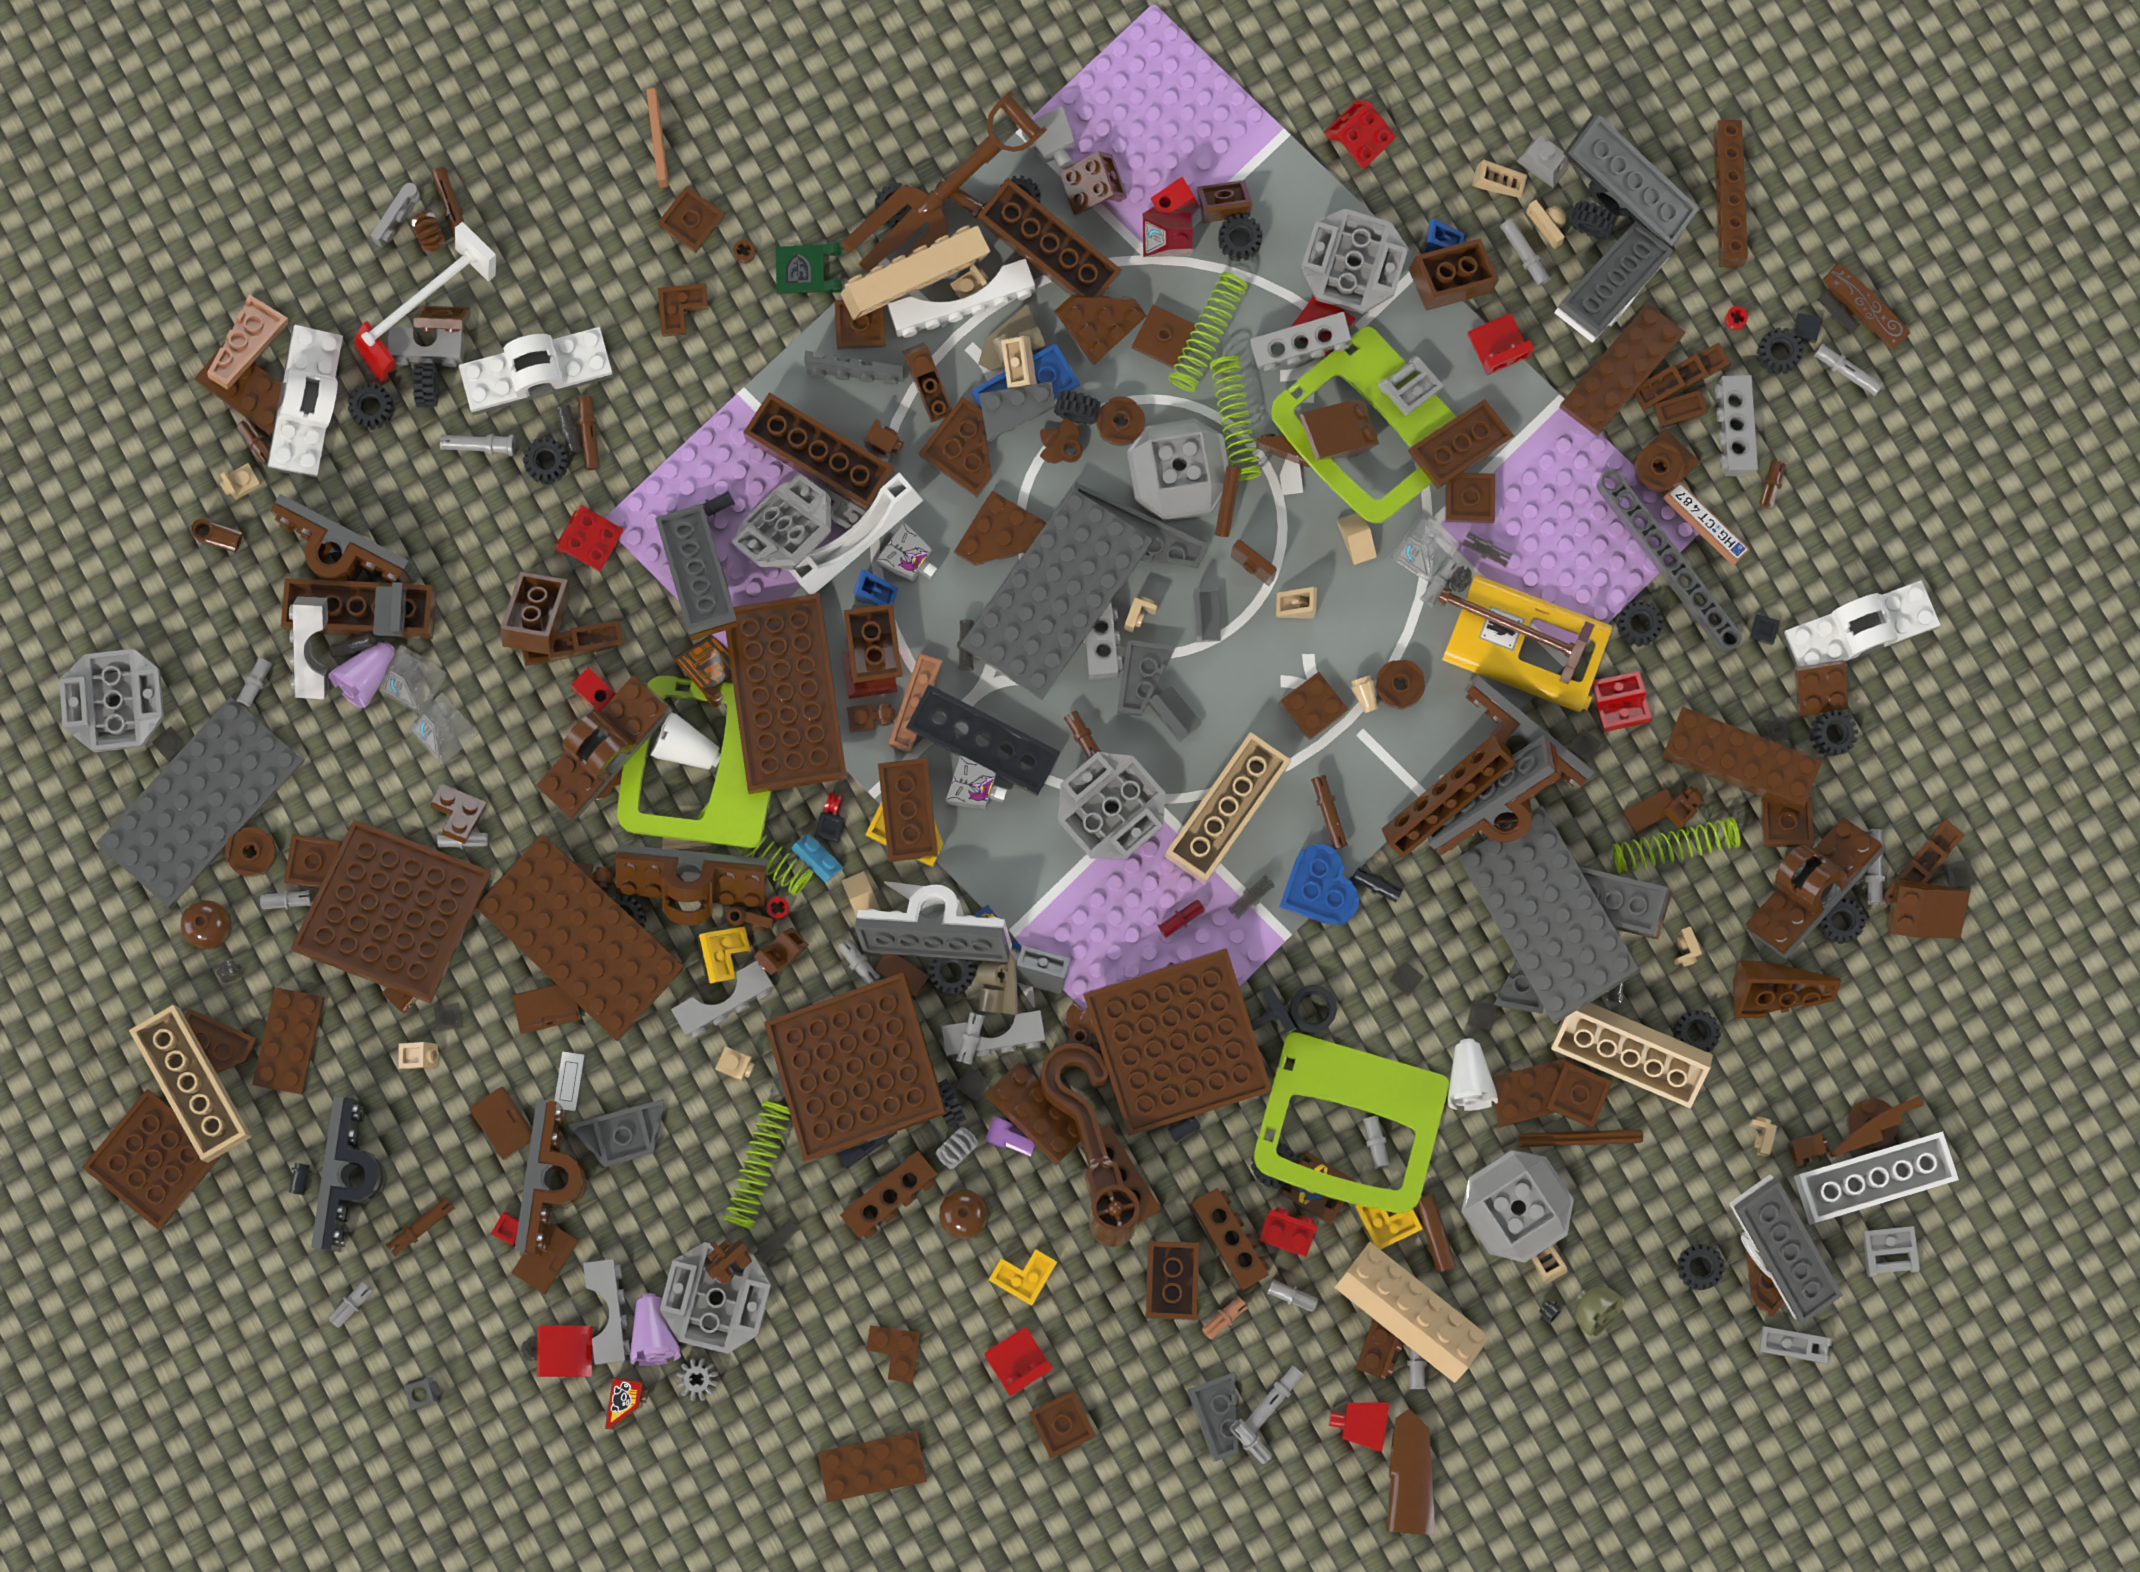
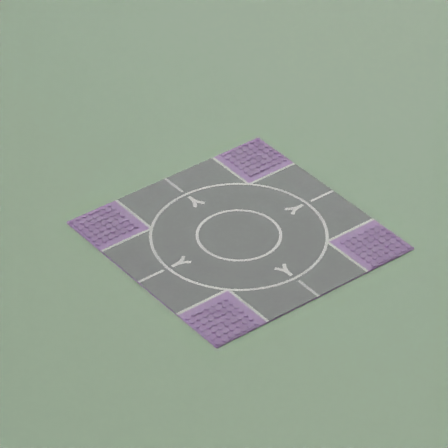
M1151 5L1031 117L1034 120L1062 106L1075 142L1074 149L1068 152L1073 161L1072 164L1097 151L1112 154L1127 199L1121 202L1106 200L1079 215H1075L1060 176V171L1063 169H1060L1055 159L1044 163L1031 146L1017 152L1001 150L988 164L982 165L960 188L978 201L983 200L988 203L1007 178L1012 180V176L1020 178V175L1024 176L1026 180L1028 177L1031 178L1032 183H1036L1038 190L1040 189V204L1122 269L1119 276L1103 296L1132 297L1136 299L1146 315H1148L1152 305H1156L1196 324L1200 322L1199 315L1204 314L1203 307L1208 306L1207 299L1213 298L1211 291L1217 290L1215 283L1221 281L1219 278L1220 273L1228 272L1243 279L1248 285L1245 294H1238L1223 283L1217 284L1220 290L1230 292L1241 299L1239 303L1229 300L1220 292H1213L1215 298L1233 304L1237 308L1236 311L1223 307L1215 300H1209L1211 306L1227 311L1232 315V319L1217 314L1211 308L1205 309L1208 315L1224 320L1228 323L1229 327L1220 326L1211 321L1207 316L1201 317L1204 323L1221 329L1224 335H1218L1203 325H1197L1199 331L1215 336L1220 340V343H1213L1199 333L1192 334L1195 339L1212 345L1216 351H1209L1198 345L1195 341L1188 342L1192 348L1209 354L1212 360L1204 359L1190 349L1184 350L1187 356L1203 361L1207 364L1208 368L1197 366L1187 358H1180L1183 364L1200 370L1204 376H1197L1186 370L1183 366H1176L1178 372L1187 374L1199 381L1200 384L1197 385L1196 391L1183 390L1169 380L1168 376L1170 373L1175 372L1174 368L1132 349V344L1145 319L1095 365L1091 363L1054 312L1070 295L1029 262L1027 264L1035 284V293H1032V296L1024 300L1016 298L1010 300L1005 306L986 308L985 312L978 315L970 313L964 315L957 322L951 323L946 321L940 323V326L935 329L927 330L925 328L919 330L917 334L911 337H897L888 310V304L885 305L886 347L837 350L834 302L605 517V519L623 529L619 541L679 601L655 518L706 502V499L711 500L729 491L735 505H731L716 513L715 517L713 515L708 517L707 514L706 517L731 595L733 607L810 595L788 569L760 567L731 543L737 535L741 522L775 488L786 482L793 481L794 477L801 474L745 440L743 432L769 392L892 465L895 471L893 477L900 473L923 501L815 593H820L846 771L881 804L878 763L927 758L933 814L943 842L942 850L936 862L982 908L989 905L1000 919H1005L1008 930L1021 946L1070 958L1062 989L1083 1011L1087 1008L1083 995L1084 992L1164 968L1169 962L1176 964L1224 948L1228 950L1240 987L1309 919L1279 908L1299 853L1306 847L1315 844H1324L1333 848L1321 808L1316 803L1318 799L1311 779L1326 775L1331 794L1335 796L1334 804L1348 846L1340 847L1336 851L1344 865L1343 877L1349 880L1355 874L1359 866L1362 867L1387 842L1382 828L1415 801L1419 795L1439 780L1440 775L1448 773L1490 737L1491 733L1501 723V720L1498 723L1493 721L1484 713L1487 708L1482 704L1479 707L1475 706L1466 698L1468 693L1464 690L1469 683L1472 684V679L1478 674L1442 661L1461 608L1449 603L1443 606L1441 602H1438V599L1434 606L1430 607L1426 604V600L1423 602L1420 599L1432 583L1431 579L1433 576L1438 575L1448 559L1455 562L1454 565L1458 564L1461 567L1449 583V588L1452 589L1451 594L1466 599L1473 577L1477 574L1608 624L1660 572L1598 492L1596 487L1597 480L1605 472L1614 470L1621 474L1679 552L1699 534L1663 499L1665 495L1662 492L1651 491L1637 481L1635 466L1601 433L1597 437L1560 409L1559 406L1564 398L1525 360L1487 376L1467 335L1468 331L1486 323L1464 301L1426 311L1408 270L1416 256L1410 249H1408L1393 297L1364 314L1344 308L1341 309L1356 318V322L1349 330L1351 336L1361 328L1369 326L1375 329L1407 364L1408 360L1412 357H1419L1443 384L1444 387L1436 395L1456 417L1486 399L1514 435L1512 441L1463 472L1495 474L1494 523L1445 522V485L1437 489L1431 483L1388 520L1382 523L1366 521L1371 530L1377 557L1353 566L1337 520L1357 512L1337 495L1311 467L1300 465L1303 493L1283 495L1280 473L1285 459L1257 449L1255 452L1235 454L1230 457V460L1233 461L1253 456L1259 457L1257 461L1237 463L1234 466L1243 469L1258 465L1261 466L1262 474L1256 478L1238 482L1229 537H1219L1215 534L1220 501L1209 515L1165 522L1138 503L1134 497L1127 450L1132 444L1115 446L1104 441L1100 437L1096 423L1090 425L1088 423L1083 424L1072 421L1079 430L1078 441L1083 447V454L1078 461L1068 463L1063 460L1056 464L1044 461L1040 454L1046 447L1041 441L1040 430H1059L1063 418L1054 413L1055 408L987 442L992 480L978 498L921 458L919 452L945 418L930 422L902 351L924 342L930 350L951 408L953 409L959 400L964 397L981 409L971 390L1005 372V367L990 371L978 364L985 338L1011 318L1024 305L1029 306L1035 325L1038 326L1045 343V347L1032 351V355L1056 343L1080 383V386L1072 391L1096 398L1097 401L1101 402V406L1114 397L1122 396L1133 399L1145 415L1144 429L1151 425L1195 418L1222 434L1225 439L1228 435L1222 433L1226 426L1221 424V420L1224 417L1219 415V411L1222 408L1217 405L1220 399L1215 396L1219 390L1214 388V384L1217 381L1212 378L1215 372L1210 369V362L1224 356H1238L1241 360L1238 365L1242 366L1240 370L1217 373L1214 378L1222 379L1236 374L1243 375V378L1236 381L1219 382L1216 384V387L1224 388L1238 383H1243L1245 386L1237 390L1221 391L1218 393V396L1226 397L1242 392L1247 393V395L1239 399L1223 400L1219 405L1228 406L1237 402H1248L1249 404L1245 407L1225 409L1221 414L1228 416L1240 411H1250V414L1247 416L1227 418L1223 423L1229 425L1242 420H1251V424L1229 427L1225 430V433L1231 434L1245 429H1253L1254 431L1247 435L1231 436L1226 441L1234 443L1247 438H1254L1256 440L1249 444L1233 445L1228 448V451L1231 452L1256 447L1257 438H1261L1260 436L1264 434L1282 436L1283 433L1271 417L1270 410L1273 401L1325 358L1322 356L1311 359V356L1301 358L1302 362L1298 364L1288 365L1283 363L1278 365V369L1274 371L1264 372V369L1259 370L1257 367L1250 339L1291 327L1314 296L1302 272L1301 265L1316 220L1325 218L1342 209H1349L1372 217L1375 216L1156 5ZM1017 130L1004 145L1015 147L1026 143L1027 141L1022 136V130ZM1182 176L1194 194L1199 206L1197 187L1245 180L1252 201L1251 215L1248 219L1251 220L1253 217L1255 223H1259L1260 230H1262V242L1259 251H1256V255L1253 258L1250 256L1249 260L1244 261V258L1241 261H1236L1237 258L1234 257L1232 260L1229 259L1228 254L1224 255L1222 253V248H1219L1218 241L1220 227H1222L1224 221L1227 222L1228 220L1203 223L1199 207L1191 212L1193 227L1192 255L1143 257L1142 213L1154 206L1150 199L1152 196ZM949 198L945 201V205L941 209L947 221L949 238L962 227L969 225L970 228L978 225L990 253L981 262L974 265L978 270L982 268L989 279L987 285L996 277L1002 266L1024 259L976 221L977 219L972 217V213ZM927 223L877 266L883 264L884 268L888 267L887 265L892 263L893 259L905 255L930 229V226ZM1236 230L1231 234L1232 242L1238 246H1243L1250 240L1248 233L1244 230ZM1349 259L1347 261L1352 267L1360 265L1356 259ZM970 267L898 300L910 296L930 302L959 300L950 287V283L969 272ZM866 272L862 277H866V275L871 272ZM1224 277L1225 279H1227V280L1230 281L1231 283H1233V284H1235V285H1238V286H1241V287H1244V286L1241 285L1239 282H1237V281H1235V280H1233V279H1231V278ZM1226 294L1227 296H1229V297H1231V298H1233V299H1235V300H1238V299L1234 298L1233 296ZM1221 302V303L1225 304L1226 306L1233 308L1232 306H1230V305H1228V304H1226V303H1224V302ZM1300 339L1296 342V348L1304 349L1308 346ZM1352 344L1345 351L1351 356L1358 349ZM1276 345L1272 350V354L1281 356L1285 351V346ZM805 351L814 352L813 357L819 358L825 357V354L836 355V358L844 362L849 358H855L864 361L865 365H870V362L874 361L904 366V382L891 385L884 383L883 380L862 382L859 378L852 377L849 380H839L831 375H825L824 378H816L807 373L804 361ZM1236 360L1223 361L1215 365L1228 364ZM1335 376L1294 409V414L1302 424L1299 415L1304 412L1345 401L1362 399L1368 408V415L1372 426L1377 432L1379 445L1358 456L1333 458V461L1368 495L1375 500H1380L1417 470L1419 465L1409 454L1408 450L1410 447L1388 421L1354 387L1342 377ZM1174 378V379L1177 380L1178 382H1180V383H1182V384H1184V385H1186V386L1192 387V386H1190L1189 384H1187L1186 382H1184V381H1182V380H1180V379ZM1300 387L1291 393L1296 400L1304 394ZM1119 416L1117 420L1114 419V423H1117L1118 427L1128 423V421L1124 420V416ZM876 419L880 421L882 428L887 426L898 433L899 440L904 442L898 455L893 454L891 460L865 446L864 439ZM1068 448L1066 452L1072 455L1075 453V449ZM1182 462L1173 464V468L1177 471H1183L1186 468ZM1256 472L1240 474V476L1250 475ZM806 477L808 480H810L811 482H813L815 485H817V486L820 487L821 489L823 488V486L819 485L818 483H816V482H814L813 480H811V479H809L808 477ZM1605 478V485L1610 489H1614V481L1610 478ZM1077 482L1209 544L1198 568L1140 561L1117 593L1116 598L1112 600V608L1117 607L1118 622H1114V632L1119 631L1120 646H1116V653L1122 656V667L1124 666L1127 640L1176 646L1151 698L1156 694L1159 696L1169 687H1173L1202 722L1201 726L1179 742L1148 704L1142 716L1117 713L1123 670H1118V677L1089 680L1085 640L1042 700L961 648L960 644L1025 554L1021 553L1018 556L988 561L977 566L954 554V550L991 491L998 493L1038 518L1048 522ZM1620 497V505L1624 508H1629V501L1624 497ZM1635 517V525L1637 527L1643 528V519H1641L1640 517ZM831 520V533L814 550L831 543L848 530ZM903 523L907 524L932 549L933 555L929 562L939 569L931 580L919 573L914 581H910L881 568L877 564V558ZM1650 536V545H1652L1653 547H1658V539L1656 537ZM1408 537L1423 545L1429 572L1428 577L1397 556ZM1238 539L1277 568L1275 579L1270 586H1267L1256 576L1247 572L1242 565L1231 558L1232 547ZM1664 556V563L1668 565L1673 559L1670 556ZM861 569H865L899 588L893 603L903 677L853 683L843 610L873 606L855 600L853 591ZM1317 587L1316 614L1314 619L1276 617L1277 593ZM1199 588V592L1218 591L1221 641L1196 642L1194 589ZM1146 597L1153 600L1154 604L1158 606L1156 614L1153 615L1141 610V613L1145 615L1140 628L1135 626L1133 633L1124 630L1134 598ZM1537 619L1531 620L1529 627L1568 644L1570 642L1576 643L1579 636ZM1098 623L1094 627L1098 633H1104L1108 630V626L1104 623ZM726 631L712 634L728 651ZM1526 636L1518 654V658L1521 661L1558 674L1566 666L1569 657L1564 656V652ZM1100 647L1097 650V654L1101 657H1107L1111 653L1107 647ZM919 653L943 660L934 686L935 688L1060 751L1038 797L996 775L994 785L1007 788L1003 803L989 799L986 809L948 805L946 798L960 758L958 755L919 735L916 738L912 753L888 746ZM1393 660L1412 661L1422 670L1425 681L1424 693L1415 705L1404 710L1387 706L1381 701L1376 691L1379 709L1364 713L1361 704L1351 689L1353 687L1351 681L1368 675L1376 684V678L1380 669L1386 663ZM1319 671L1349 711L1309 741L1279 702ZM1479 675L1520 710L1534 697L1531 694ZM1402 678L1400 681L1394 680L1396 689L1399 690L1401 688L1404 690L1407 688L1404 685L1405 679ZM871 704L873 712L877 710V705L891 704L892 708H894L896 718L893 720L894 724L879 726V722L874 721L875 730L850 733L847 707ZM937 711L932 715V720L936 724H943L946 721V715L941 711ZM1073 711H1078L1079 716L1085 726L1091 730V736L1102 752L1134 756L1166 793L1163 828L1126 860L1090 859L1058 822L1060 783L1088 760L1079 743H1076L1074 740V735L1064 720V717L1068 714L1074 720L1071 714ZM957 723L954 726V731L962 736L968 732V727L964 723ZM1251 732L1291 759V762L1205 885L1165 858V853ZM980 734L976 737V742L979 746L986 747L990 744V738L986 734ZM1002 745L998 748V754L1002 758H1008L1012 755V749L1007 745ZM1025 756L1021 758L1020 765L1024 769H1031L1034 766V761L1031 757ZM1113 802L1107 803L1104 807L1106 812L1110 814L1116 813L1119 809L1118 805ZM1195 900H1199L1204 906L1205 912L1187 923L1188 926L1186 928L1183 926L1166 939L1157 925L1173 916L1176 910L1179 912Z

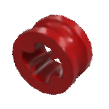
M1739 306L1729 309L1724 320L1726 326L1731 330L1742 329L1748 320L1747 311ZM1739 314V319L1742 322L1739 320L1738 323H1734V318L1730 317V315Z
M830 791L824 812L832 811L833 815H837L843 794L835 795L833 791Z
M776 896L767 903V912L771 918L782 920L789 914L790 907L784 898ZM782 902L785 905L782 906L785 909L782 914L780 912L772 913L774 910L772 905L774 903L779 905Z

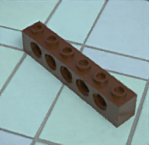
M1718 120L1713 129L1719 267H1743L1748 259L1742 120Z
M1492 734L1382 828L1387 844L1402 858L1406 857L1516 764L1509 748Z

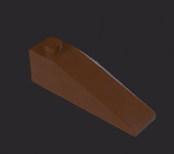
M1739 960L1733 978L1735 1018L1767 1017L1769 1012L1780 1010L1781 1013L1788 1012L1789 1008L1799 1005L1810 1007L1835 1001L1841 979L1765 961Z

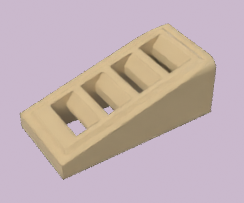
M1482 160L1476 167L1472 186L1521 198L1527 175L1487 160ZM1486 172H1488L1487 179L1484 178ZM1494 174H1497L1496 182L1493 181ZM1504 176L1507 177L1506 185H1502ZM1513 178L1517 179L1515 189L1511 188Z
M1553 1245L1531 1258L1546 1284L1567 1273V1267ZM1547 1256H1553V1258L1546 1261L1545 1263H1540V1260L1546 1258ZM1557 1263L1558 1267L1546 1273L1545 1270Z

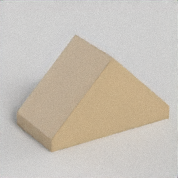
M1355 513L1337 520L1353 566L1377 557L1371 530L1364 518Z
M1317 587L1277 593L1276 617L1314 619L1316 614Z
M864 871L841 880L856 917L858 910L875 909L881 911Z

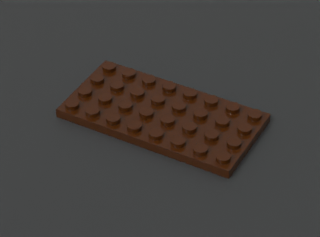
M820 593L733 607L739 626L725 631L748 793L755 794L847 779Z
M544 834L539 836L476 907L616 1041H619L685 968L678 959Z

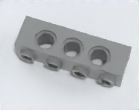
M1344 312L1250 339L1257 367L1259 370L1264 369V372L1274 371L1278 369V365L1283 363L1288 365L1298 364L1302 362L1301 358L1311 356V359L1322 357L1325 355V351L1334 349L1335 352L1343 351L1349 348V344L1353 343ZM1324 331H1329L1332 333L1330 341L1325 343L1319 341L1320 334ZM1300 338L1308 339V346L1304 349L1296 348V342ZM1276 345L1285 346V351L1281 356L1272 354V350Z
M1722 376L1718 384L1715 385V397L1720 401V407L1717 408V421L1721 422L1722 430L1718 433L1719 446L1723 445V454L1720 455V468L1724 469L1725 476H1752L1758 470L1752 376ZM1728 399H1737L1740 406L1734 407L1730 405ZM1730 422H1738L1741 430L1732 429ZM1732 445L1740 446L1743 453L1736 454L1732 450Z
M1112 602L1095 624L1096 626L1098 623H1104L1108 626V630L1104 633H1098L1093 627L1085 639L1089 680L1118 677V670H1123L1122 656L1116 653V646H1120L1119 631L1114 632V622H1118L1117 607L1112 608ZM1100 647H1107L1111 653L1107 657H1101L1097 654V650Z

